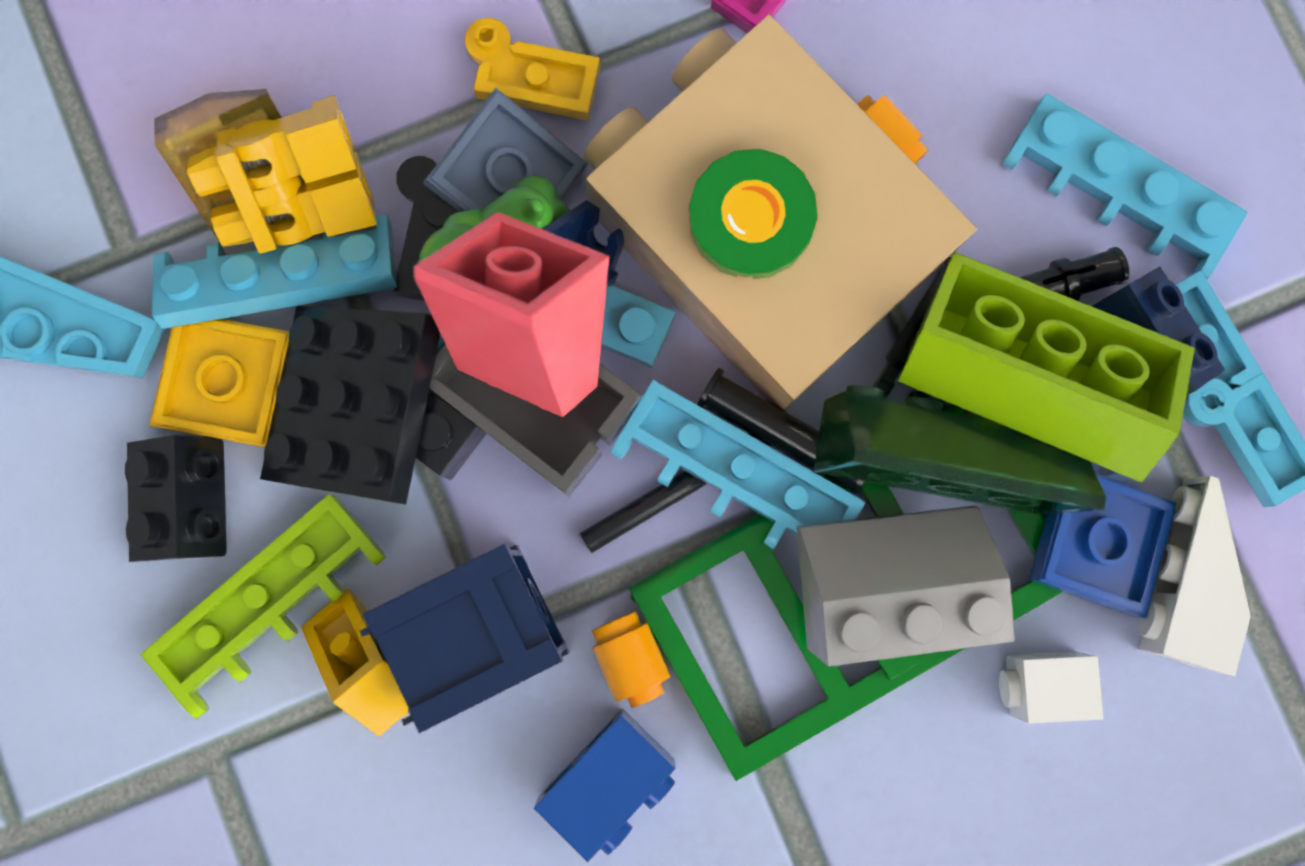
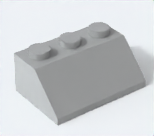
M965 506L796 526L807 649L828 667L1015 642L1010 577L979 507Z

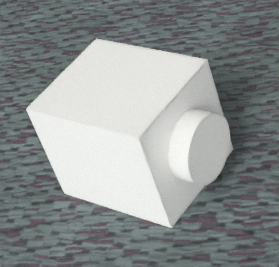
M1077 651L1005 655L1006 670L1000 672L999 690L1003 705L1006 708H1010V716L1026 723L1103 720L1098 656Z

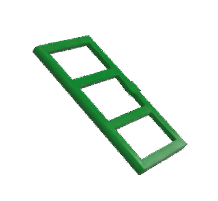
M952 404L863 454L865 457L875 460L873 467L868 471L869 474L860 488L875 516L904 514L880 472L959 428L1035 557L1045 521L982 416ZM827 476L823 477L846 491L850 490ZM760 514L755 515L628 587L631 592V600L637 603L735 781L964 650L956 649L876 660L880 666L879 668L848 685L838 666L828 667L807 649L803 604L771 548L763 543L774 522ZM741 551H744L827 697L746 745H743L661 598L663 595ZM1031 580L1011 591L1013 621L1061 594L1062 591Z

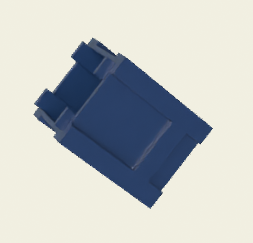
M503 544L364 613L363 616L369 627L360 631L362 637L372 634L376 638L409 708L410 715L401 721L404 726L414 722L419 734L561 663L563 656L570 653L518 545L509 548L508 544Z

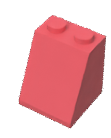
M497 212L414 265V278L457 370L560 417H564L598 386L609 264L608 255Z

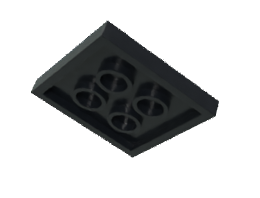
M296 306L293 324L289 331V344L281 381L277 388V400L269 438L264 449V462L260 480L406 505L440 337V331L432 315L417 312Z

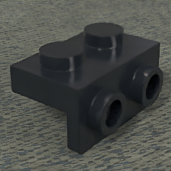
M172 435L127 442L125 478L128 483L126 538L129 543V562L225 556L227 544L223 440L210 437Z

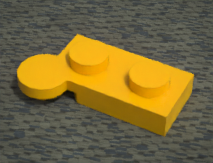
M481 18L468 27L465 34V45L469 56L476 63L480 64L473 89L476 98L487 100L493 90L497 88L519 107L589 121L601 68L599 57L520 41L511 44L512 40L507 27L501 21L494 18Z

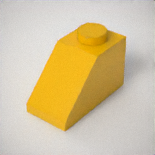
M346 588L344 590L345 594L336 601L332 600L301 626V629L332 702L380 737L399 719L409 712V708L376 638L372 634L362 637L360 633L361 630L369 627L363 616L368 610L356 595Z

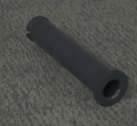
M720 367L716 370L697 403L698 406L703 409L706 407L850 489V492L856 494L869 474L868 471L874 465V459L865 457L723 377L725 370Z

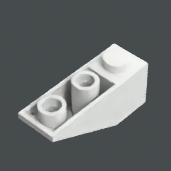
M1212 476L1183 480L1182 486L1175 491L1171 499L1177 505L1147 618H1139L1138 633L1141 636L1138 650L1205 671L1235 677L1251 615L1219 478Z

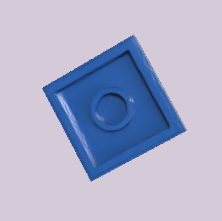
M1074 464L1061 465L1029 580L1133 617L1147 618L1177 503Z

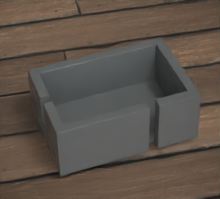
M446 344L436 354L429 388L568 497H570L602 456L600 449L595 446L598 440L601 439L610 445L627 424L642 399V394L600 363L598 386L564 417H560L457 370Z

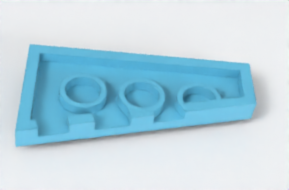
M0 256L1 359L140 379L144 378L165 332V329H161L154 319Z

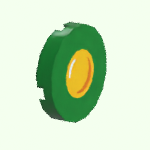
M763 149L734 151L712 162L696 181L689 203L690 235L700 254L720 272L735 277L740 275L743 277H754L753 279L769 278L791 267L808 248L818 219L815 192L804 172L786 157Z

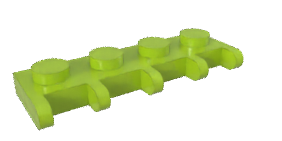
M329 493L140 655L187 713L199 719L209 710L208 704L197 691L223 668L236 681L242 682L251 674V669L239 655L271 627L283 640L289 642L298 634V630L286 614L317 587H320L331 600H338L345 594V591L333 577V574L361 550L367 559L375 565L380 564L387 556L335 494Z

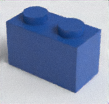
M622 708L540 794L533 809L587 862L600 849L606 855H609L623 842L632 830V826L627 820L644 803L649 809H652L671 790L675 784V781L669 776L676 769L674 758Z

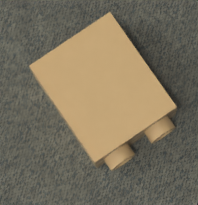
M769 14L737 43L723 28L715 29L704 36L683 57L672 75V82L682 92L650 121L635 107L627 108L617 114L591 140L585 150L584 159L594 169L585 179L589 202L600 208L599 223L610 234L618 228L623 231V248L768 402L785 410L938 269L977 228ZM763 149L786 157L804 172L815 192L818 219L808 248L791 267L769 278L753 279L754 277H743L740 275L735 277L720 272L702 257L690 235L689 203L696 181L712 162L734 151Z

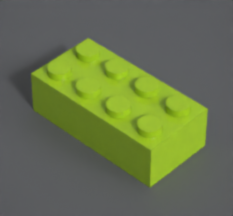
M953 252L925 313L898 381L1142 483L1180 434L1195 348Z

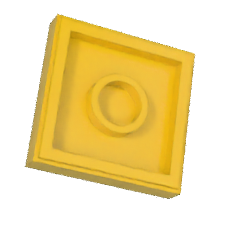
M225 319L172 327L149 426L265 448L276 405L277 388L281 381L289 344V331Z

